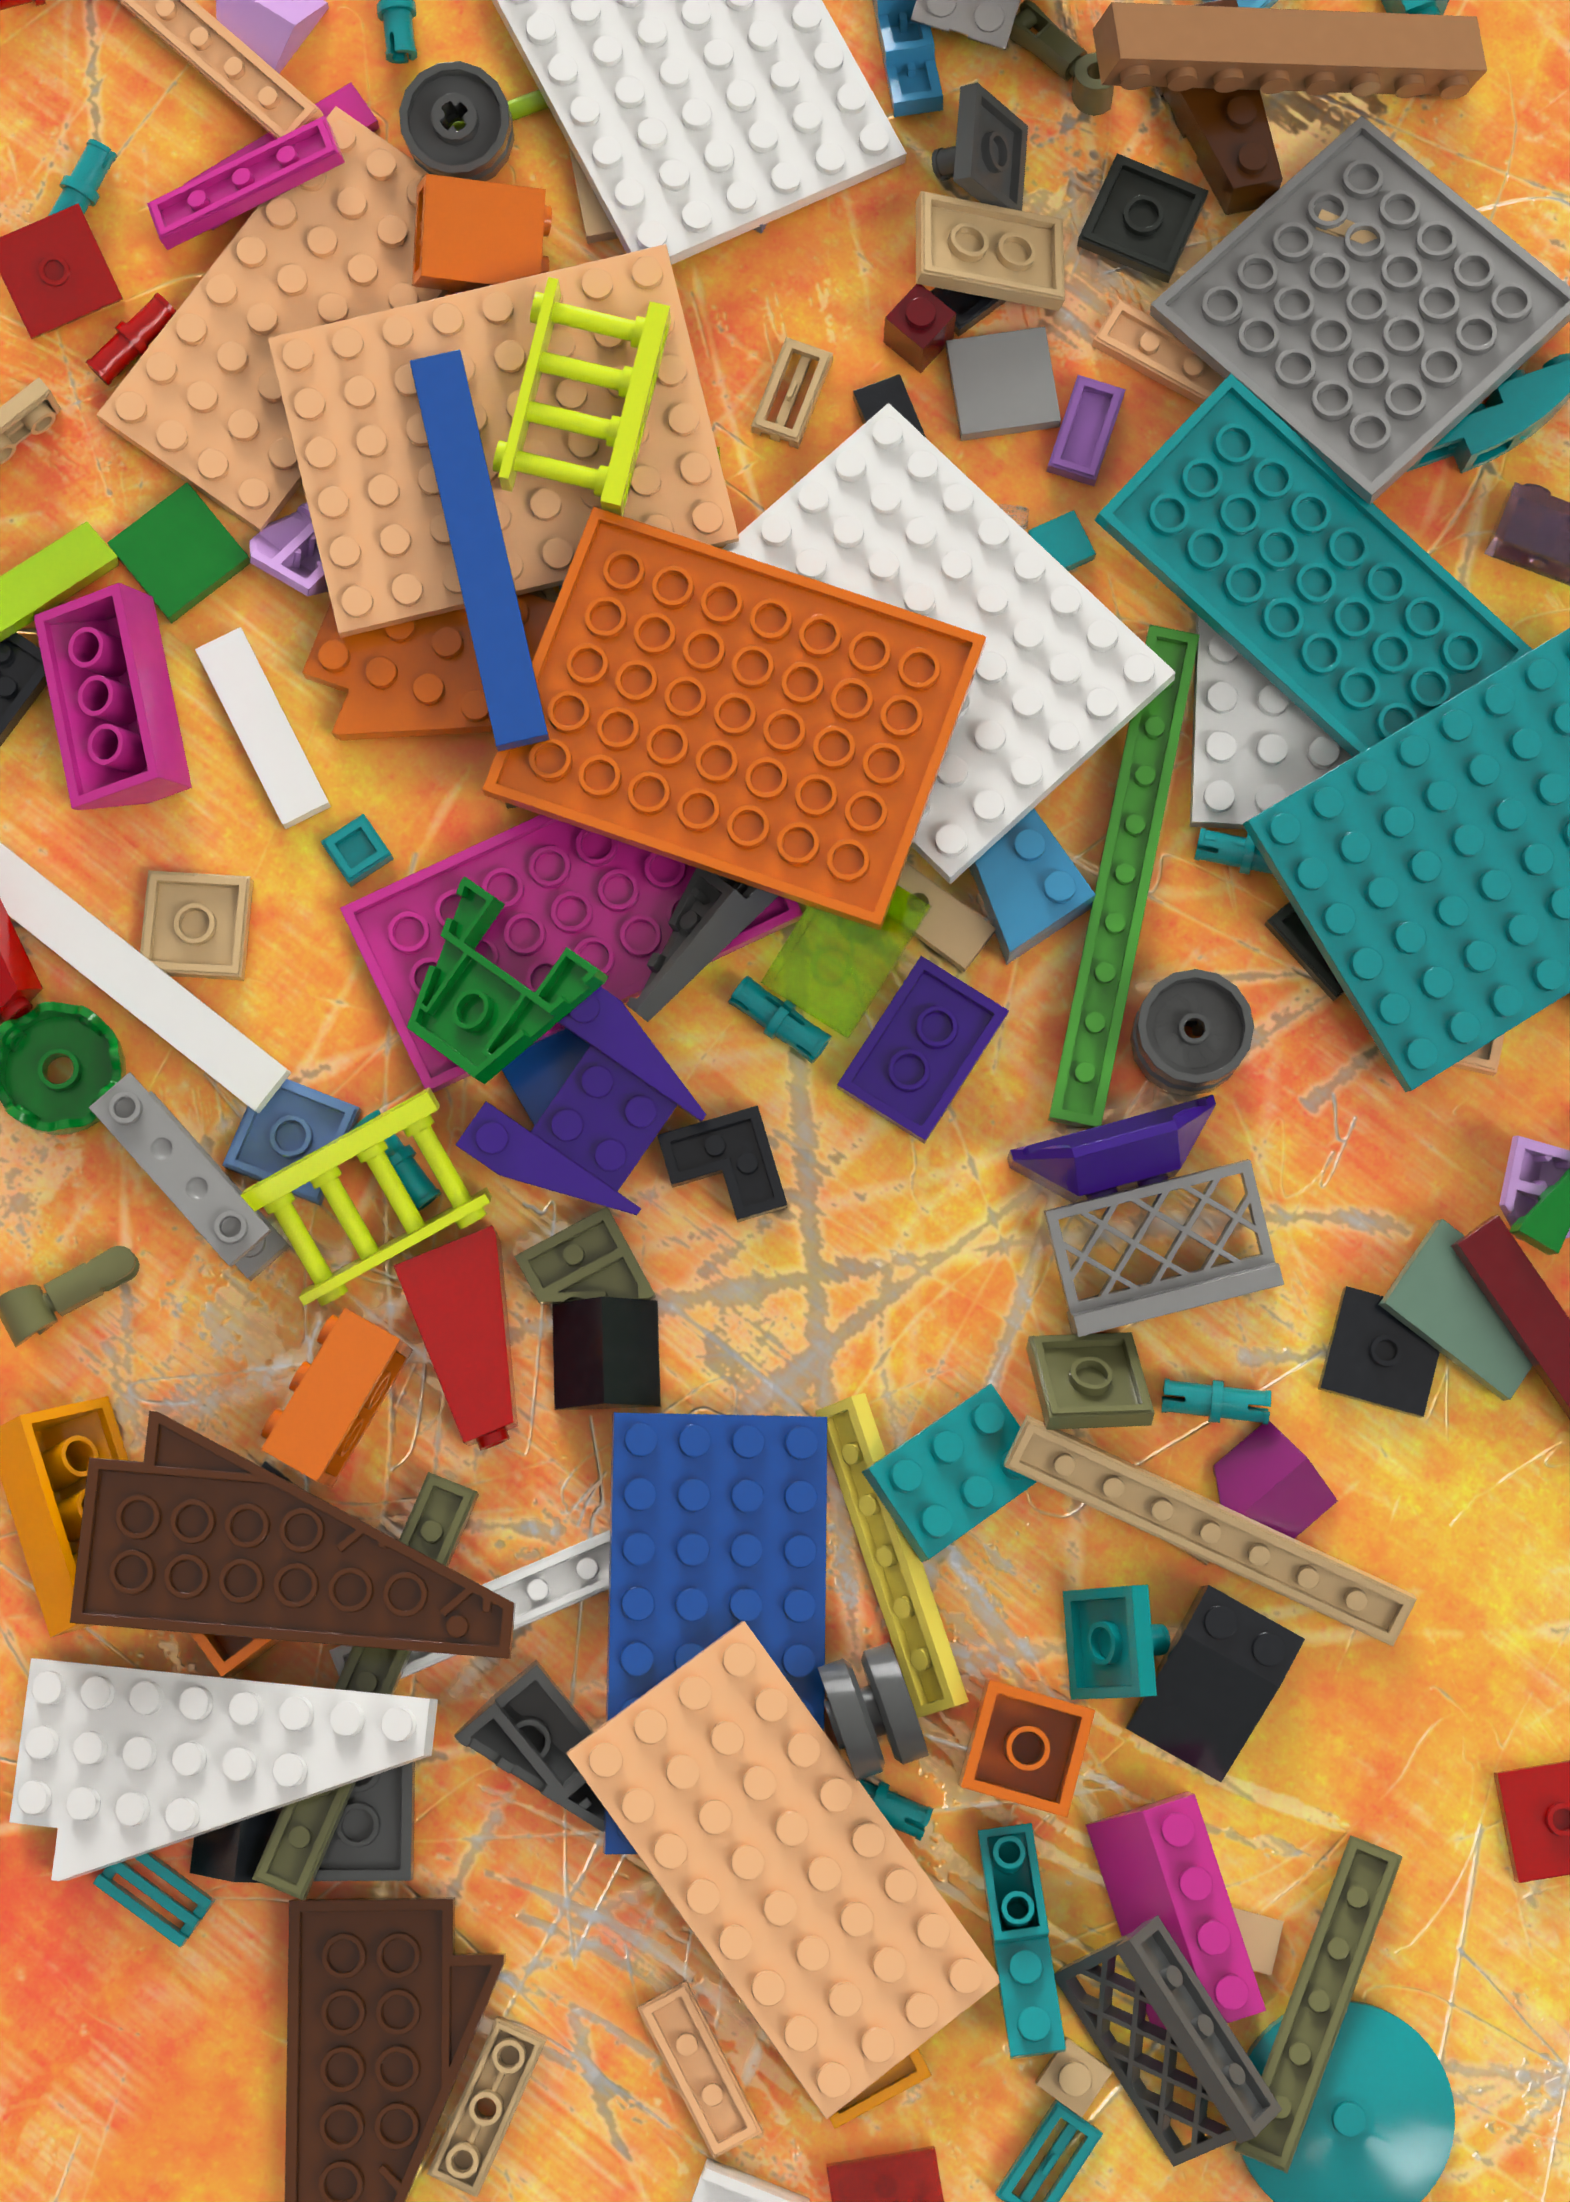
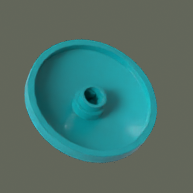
M1351 2000L1288 2174L1243 2154L1240 2155L1256 2183L1274 2202H1421L1435 2186L1444 2171L1453 2145L1455 2109L1450 2083L1437 2055L1422 2036L1411 2026L1379 2007ZM1284 2015L1272 2022L1257 2037L1246 2053L1261 2076Z

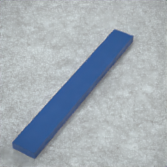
M459 349L410 360L497 750L499 752L550 740L461 351Z

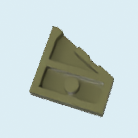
M608 1207L593 1213L514 1256L540 1305L558 1304L596 1297L651 1300L656 1297Z

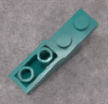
M1570 353L1556 356L1547 361L1542 369L1527 374L1524 370H1516L1490 394L1485 404H1479L1407 472L1454 456L1462 474L1496 459L1531 437L1551 420L1570 398Z
M1032 1823L978 1830L996 1973L999 1975L1000 1981L998 1987L1001 2006L1003 2007L1010 2059L1065 2052V2039L1048 1938L1049 1929Z

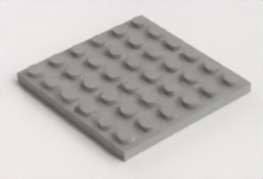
M1361 116L1153 301L1150 306V315L1221 377L1226 379L1230 374L1236 377L1307 442L1347 486L1370 505L1570 321V286L1371 122ZM1321 209L1340 216L1333 221H1324L1318 218ZM1346 219L1355 223L1349 227L1345 237H1336L1316 230V227L1323 230L1339 227ZM1360 230H1368L1377 237V239L1364 244L1350 240L1351 236Z

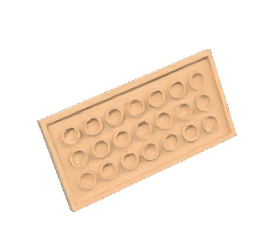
M335 106L326 119L331 125L345 163L258 205L96 414L99 421L182 480L188 482L192 487L258 533L262 532L269 523L275 520L302 484L268 338L440 298L448 293L447 290L412 286L417 185L425 174L429 173L409 156L337 106Z
M741 1621L566 1752V1755L826 2119L840 2110L1000 1983L999 1975L860 1781H856L850 1767L745 1621Z

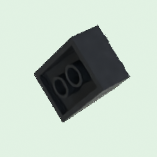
M1201 1586L1170 1643L1168 1652L1163 1656L1155 1671L1157 1696L1142 1697L1125 1729L1215 1780L1222 1782L1280 1688L1305 1639L1212 1586Z

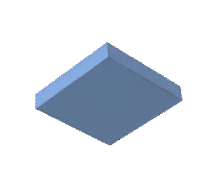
M286 1079L260 1113L247 1106L222 1166L254 1180L261 1181L351 1131L356 1125L361 1109ZM310 1181L292 1191L293 1195L320 1206L325 1198L320 1187L314 1189Z

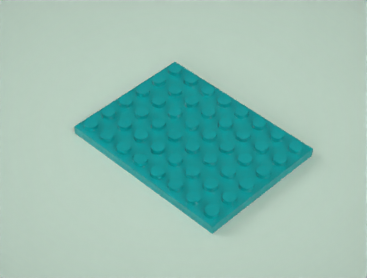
M1570 628L1243 823L1261 856L1405 1092L1412 1091L1570 993Z

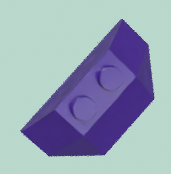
M1209 1095L1012 1149L1007 1157L1009 1167L1072 1203L1175 1177L1181 1169L1216 1106L1214 1096Z

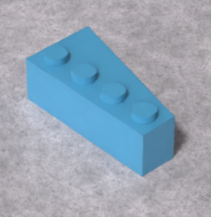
M1035 809L1031 810L969 867L983 900V906L990 924L996 928L995 934L1006 965L1090 910L1096 896Z

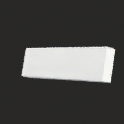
M239 627L196 648L195 651L285 829L292 827L330 808L331 805L242 628Z

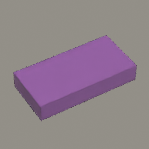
M1081 375L1077 376L1046 472L1095 486L1126 389Z

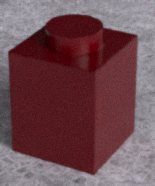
M916 284L885 317L883 342L917 371L922 373L946 347V340L954 338L956 313L923 285Z

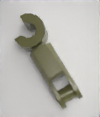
M1030 0L1022 2L1020 4V12L1015 17L1009 38L1033 53L1064 80L1068 81L1073 76L1071 95L1073 103L1078 110L1093 116L1104 114L1110 110L1114 86L1101 85L1096 52L1087 54L1084 48L1059 29L1035 3ZM1033 27L1039 33L1035 35L1030 29Z
M115 1246L91 1259L87 1264L83 1263L44 1284L46 1293H43L38 1285H27L2 1294L0 1296V1319L15 1348L35 1333L41 1335L58 1321L54 1314L55 1311L64 1316L103 1295L104 1291H110L132 1280L139 1271V1260L130 1249L124 1246Z

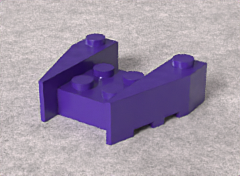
M600 986L558 1022L559 1025L583 1040L590 1047L533 1129L529 1131L485 1101L456 1143V1146L500 1176L637 1215L641 1208L620 1194L618 1190L677 1106L699 1122L703 1121L706 1113L622 1001Z

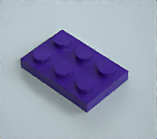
M920 956L838 1082L837 1089L925 1144L1002 1025L1009 1010L923 956Z

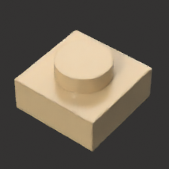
M1065 2036L1066 2051L1053 2054L1035 2083L1082 2118L1113 2071Z

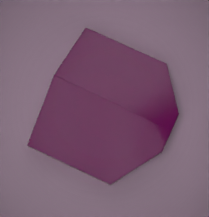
M1270 1421L1268 1425L1261 1424L1213 1465L1221 1505L1294 1539L1338 1502L1310 1460Z

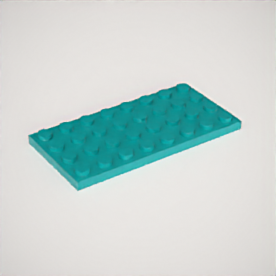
M1232 374L1214 390L1094 519L1352 757L1533 650L1373 503L1369 505L1347 486L1307 442Z

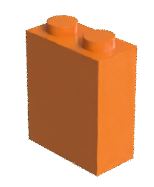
M425 174L417 185L412 286L465 292L549 272V257L542 256L543 236H549L552 224V208L545 205L546 189Z

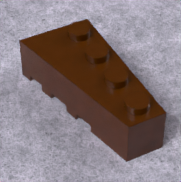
M1216 0L1196 4L1198 6L1238 7L1237 0ZM1156 87L1160 96L1165 97L1176 117L1175 124L1182 137H1187L1197 155L1196 162L1225 215L1258 209L1279 190L1283 178L1260 90L1238 89L1233 92L1220 93L1215 89L1208 88L1172 91L1168 87Z

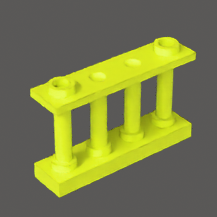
M548 277L545 292H536L533 299L530 323L536 324L508 440L507 442L499 440L492 469L494 472H499L498 477L502 490L512 492L517 472L592 489L594 490V496L601 497V509L623 516L671 324L670 306L650 301L646 318L637 316L634 321L560 303L559 279ZM554 323L631 341L630 346L638 349L634 366L625 365L624 369L620 370L547 352ZM542 373L617 390L619 397L626 398L621 417L612 415L611 420L535 402ZM532 422L606 440V446L613 447L609 466L600 465L599 469H594L524 452L523 447L529 423Z
M430 1087L248 1187L240 1195L254 1211L264 1207L268 1215L274 1214L313 1281V1284L304 1288L299 1295L303 1306L316 1299L320 1306H324L348 1292L345 1285L348 1281L453 1223H456L459 1229H463L487 1215L484 1206L491 1202L492 1196L486 1187L472 1196L469 1194L431 1127L435 1123L431 1114L439 1109L440 1104ZM401 1130L404 1131L407 1138L413 1136L452 1207L427 1221L423 1220L385 1153V1150L388 1149L385 1139ZM354 1156H357L360 1163L366 1162L406 1231L380 1247L377 1246L338 1178L342 1174L338 1165ZM309 1181L314 1189L320 1187L360 1257L333 1273L292 1204L296 1200L292 1191Z

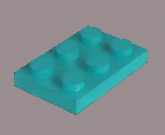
M992 1384L980 1389L862 1471L921 1562L932 1558L1037 1482L1004 1467V1460L1021 1427Z

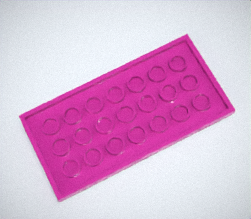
M540 814L353 901L340 909L424 1089L430 1087L434 1093L470 1076V1074L409 1030L407 1025L429 965L435 967L437 965L446 940L440 935L446 919H454L461 897L456 892L464 876L505 904L476 946L475 950L530 990L536 992L567 947L608 975V979L601 987L620 999L622 1003H626L630 997L636 998L640 996L652 973L647 963L653 952L661 954L673 932L668 922L696 867ZM778 896L711 962L802 920L803 913L798 903ZM557 1023L533 1044L565 1028Z

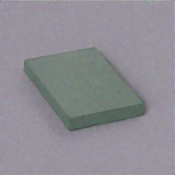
M1444 1219L1437 1220L1378 1305L1501 1400H1510L1532 1368V1364L1452 1249L1451 1245L1464 1237V1235Z

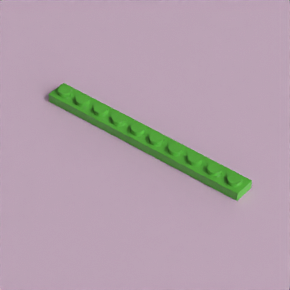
M1149 625L1145 644L1176 672L1175 679L1129 721L1094 892L1096 896L1091 906L1048 1121L1086 1129L1102 1125L1199 634Z

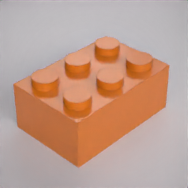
M347 1308L343 1309L339 1317L333 1314L326 1321L317 1338V1343L322 1345L311 1364L305 1361L298 1368L289 1385V1389L294 1394L284 1411L277 1408L271 1414L261 1433V1436L266 1439L261 1450L314 1481L332 1488L413 1351L401 1339Z

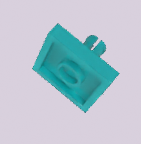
M1148 1585L1063 1591L1071 1700L1157 1696L1154 1656L1165 1655L1168 1652L1170 1635L1168 1629L1163 1624H1151Z

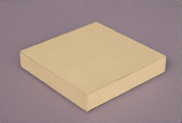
M148 870L140 953L169 976L244 981L253 892V879L251 876Z

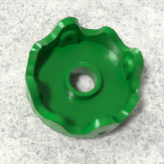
M42 1002L26 1015L17 1019H9L0 1025V1101L10 1116L37 1132L51 1135L73 1134L88 1129L100 1121L89 1107L126 1075V1061L121 1043L113 1030L101 1018L82 1005ZM59 1057L70 1058L74 1066L70 1079L61 1084L51 1083L47 1076L50 1063Z

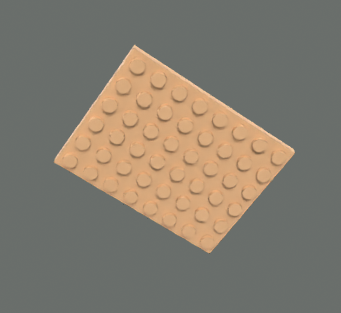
M666 244L268 338L334 617L341 638L465 608L410 360L460 349L516 595L563 585L593 506L601 509V497L594 496V490L521 472H517L512 492L502 490L498 477L499 472H494L492 469L499 440L505 442L508 440L536 324L530 323L533 299L536 292H545L548 277L559 279L560 303L634 321L637 316L646 318L650 301L670 306L671 324L623 516L718 548L730 543L739 542ZM554 323L547 352L623 370L625 365L634 366L638 349L630 346L631 341ZM542 373L535 402L611 420L612 415L621 417L626 398L619 397L617 390ZM530 422L523 451L599 469L600 465L609 466L613 447L606 446V440Z

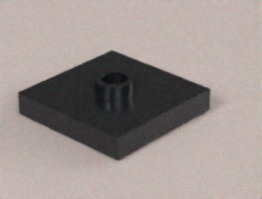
M1348 1286L1344 1287L1318 1390L1414 1417H1424L1440 1352L1378 1305L1384 1296Z

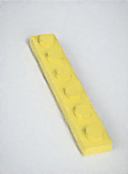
M866 1394L854 1395L815 1411L817 1417H827V1449L917 1718L969 1702L923 1563L862 1473V1471L886 1455Z

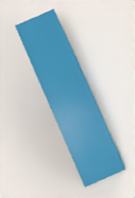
M873 0L894 117L943 110V94L935 62V44L931 27L911 21L916 0Z

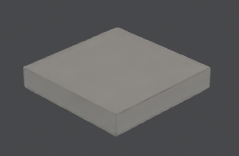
M1045 327L946 340L945 348L961 441L1060 427L1061 417Z

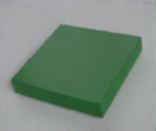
M188 482L107 542L108 546L118 556V559L148 595L153 596L154 603L171 624L250 564L248 555Z

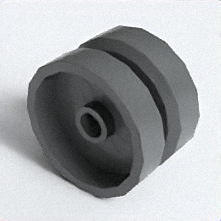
M461 61L443 62L420 72L405 90L399 109L401 134L414 161L429 174L488 181L496 176L508 161L514 143L513 118L508 102L496 80L480 67ZM457 121H462L466 125L459 131H456L454 126L451 127Z
M1198 969L1176 972L1154 985L1134 1018L1130 1037L1134 1061L1145 1077L1165 1092L1184 1096L1208 1093L1228 1081L1250 1050L1254 1023L1250 1005L1236 985L1221 975ZM1185 1026H1190V1027H1192V1033H1193V1035H1195V1036H1201V1037H1199V1038H1191V1037H1189V1036L1185 1033L1184 1027H1185Z
M890 1642L863 1651L861 1663L869 1684L868 1686L859 1687L853 1668L845 1659L817 1667L828 1698L824 1705L839 1749L845 1748L856 1781L883 1772L885 1761L877 1739L879 1736L886 1734L894 1758L903 1765L929 1756L918 1718Z

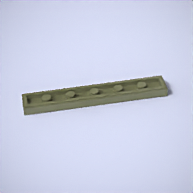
M1350 1835L1261 2076L1282 2110L1255 2138L1241 2144L1237 2141L1234 2149L1236 2152L1288 2174L1402 1861L1401 1855Z

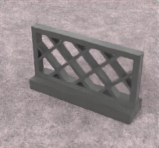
M1158 1915L1143 1922L1133 1932L1061 1967L1054 1973L1059 1987L1173 2167L1237 2140L1241 2144L1255 2138L1282 2110ZM1117 1955L1121 1957L1135 1981L1115 1973ZM1083 1974L1100 1982L1099 1999L1085 1992L1076 1977L1077 1975ZM1113 1988L1134 1997L1133 2014L1112 2005ZM1147 2004L1153 2007L1166 2029L1145 2020ZM1110 2021L1131 2030L1130 2047L1116 2041L1109 2030ZM1143 2037L1165 2046L1163 2062L1142 2053ZM1177 2052L1184 2056L1197 2078L1176 2069ZM1140 2069L1162 2079L1160 2095L1146 2088L1140 2078ZM1174 2085L1196 2095L1194 2111L1173 2101ZM1208 2101L1214 2103L1228 2126L1207 2117ZM1171 2118L1193 2128L1190 2143L1182 2145L1170 2126Z

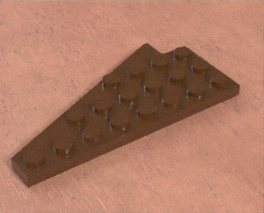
M149 1411L144 1462L89 1458L70 1623L511 1659L516 1603L160 1412Z
M455 1897L306 1899L305 1901L292 1899L289 1901L285 2202H406L506 1962V1953H455Z

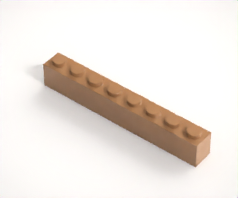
M1111 2L1092 29L1101 85L1121 86L1126 90H1136L1143 87H1168L1172 91L1208 88L1215 89L1220 93H1228L1240 89L1261 90L1264 94H1276L1282 91H1305L1313 96L1329 92L1351 93L1356 97H1365L1372 94H1396L1399 98L1435 95L1440 96L1442 99L1451 100L1466 95L1487 72L1477 16Z

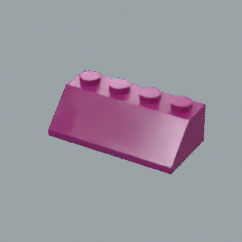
M116 583L34 615L71 808L74 810L148 804L192 788L153 596L122 583Z
M1188 1791L1085 1824L1121 1936L1123 1937L1133 1932L1143 1922L1158 1915L1227 2023L1266 2011L1195 1794ZM1147 2004L1146 2013L1149 2022L1166 2029L1153 2007Z

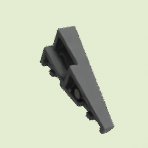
M696 868L668 922L673 932L661 954L653 952L647 963L652 973L638 998L630 997L626 1005L649 1022L764 911L778 895Z
M535 1660L496 1692L454 1734V1737L462 1745L475 1750L494 1762L502 1770L509 1774L512 1773L539 1790L547 1798L604 1832V1807L566 1755L567 1751L594 1731L539 1662Z

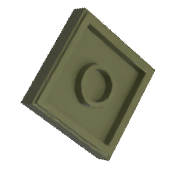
M1132 1332L1089 1334L1081 1337L1075 1334L1029 1336L1026 1350L1046 1430L1151 1426L1155 1413Z

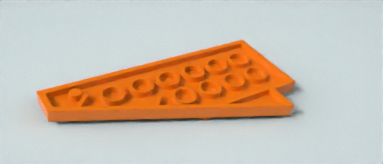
M527 593L518 595L517 599L531 660L533 661L555 602ZM330 603L302 673L308 680L347 693L332 730V734L336 739L347 741L493 732L465 608L341 638L338 633L332 604Z

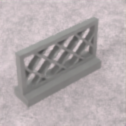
M1249 1159L1044 1211L1068 1308L1067 1316L1071 1332L1078 1337L1284 1285L1280 1265L1275 1262L1251 1160ZM1240 1174L1245 1195L1233 1212L1211 1199L1210 1196L1221 1178ZM1209 1181L1203 1193L1191 1187ZM1181 1188L1199 1198L1184 1225L1158 1211L1169 1192ZM1158 1194L1152 1206L1140 1200L1141 1198ZM1129 1201L1148 1211L1133 1238L1107 1224L1118 1204ZM1206 1203L1230 1217L1215 1244L1190 1230ZM1107 1207L1101 1219L1089 1213L1090 1211ZM1247 1207L1249 1208L1252 1223L1242 1217ZM1080 1214L1097 1224L1081 1251L1063 1241L1059 1219ZM1155 1216L1179 1230L1178 1235L1164 1257L1139 1243ZM1238 1222L1255 1232L1260 1254L1238 1259L1222 1249ZM1104 1229L1129 1243L1113 1271L1088 1256ZM1187 1235L1211 1249L1202 1267L1190 1272L1171 1262ZM1136 1248L1160 1262L1151 1280L1139 1285L1120 1275ZM1066 1250L1078 1256L1071 1269ZM1218 1255L1229 1260V1262L1212 1266ZM1084 1261L1109 1275L1098 1295L1078 1300L1073 1280ZM1168 1267L1179 1273L1178 1275L1161 1279ZM1116 1280L1128 1286L1127 1288L1110 1292Z

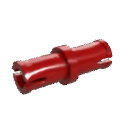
M156 293L129 322L121 321L115 327L117 333L85 363L109 386L112 380L138 355L142 356L148 345L158 336L176 310L163 296Z

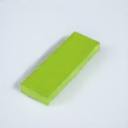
M87 521L0 576V642L34 621V615L56 607L119 566L118 556Z

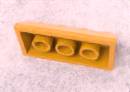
M108 1396L22 1414L0 1426V1478L50 1638L94 1626L70 1623L89 1458L129 1461Z

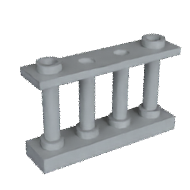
M131 1072L125 1075L89 1107L230 1267L235 1264L247 1279L252 1281L290 1247L259 1210L254 1211L240 1196L243 1192L152 1091L148 1092Z

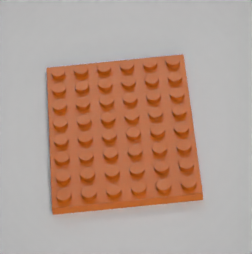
M593 506L532 661L550 740L499 752L497 750L482 790L485 796L881 931L986 645V636Z

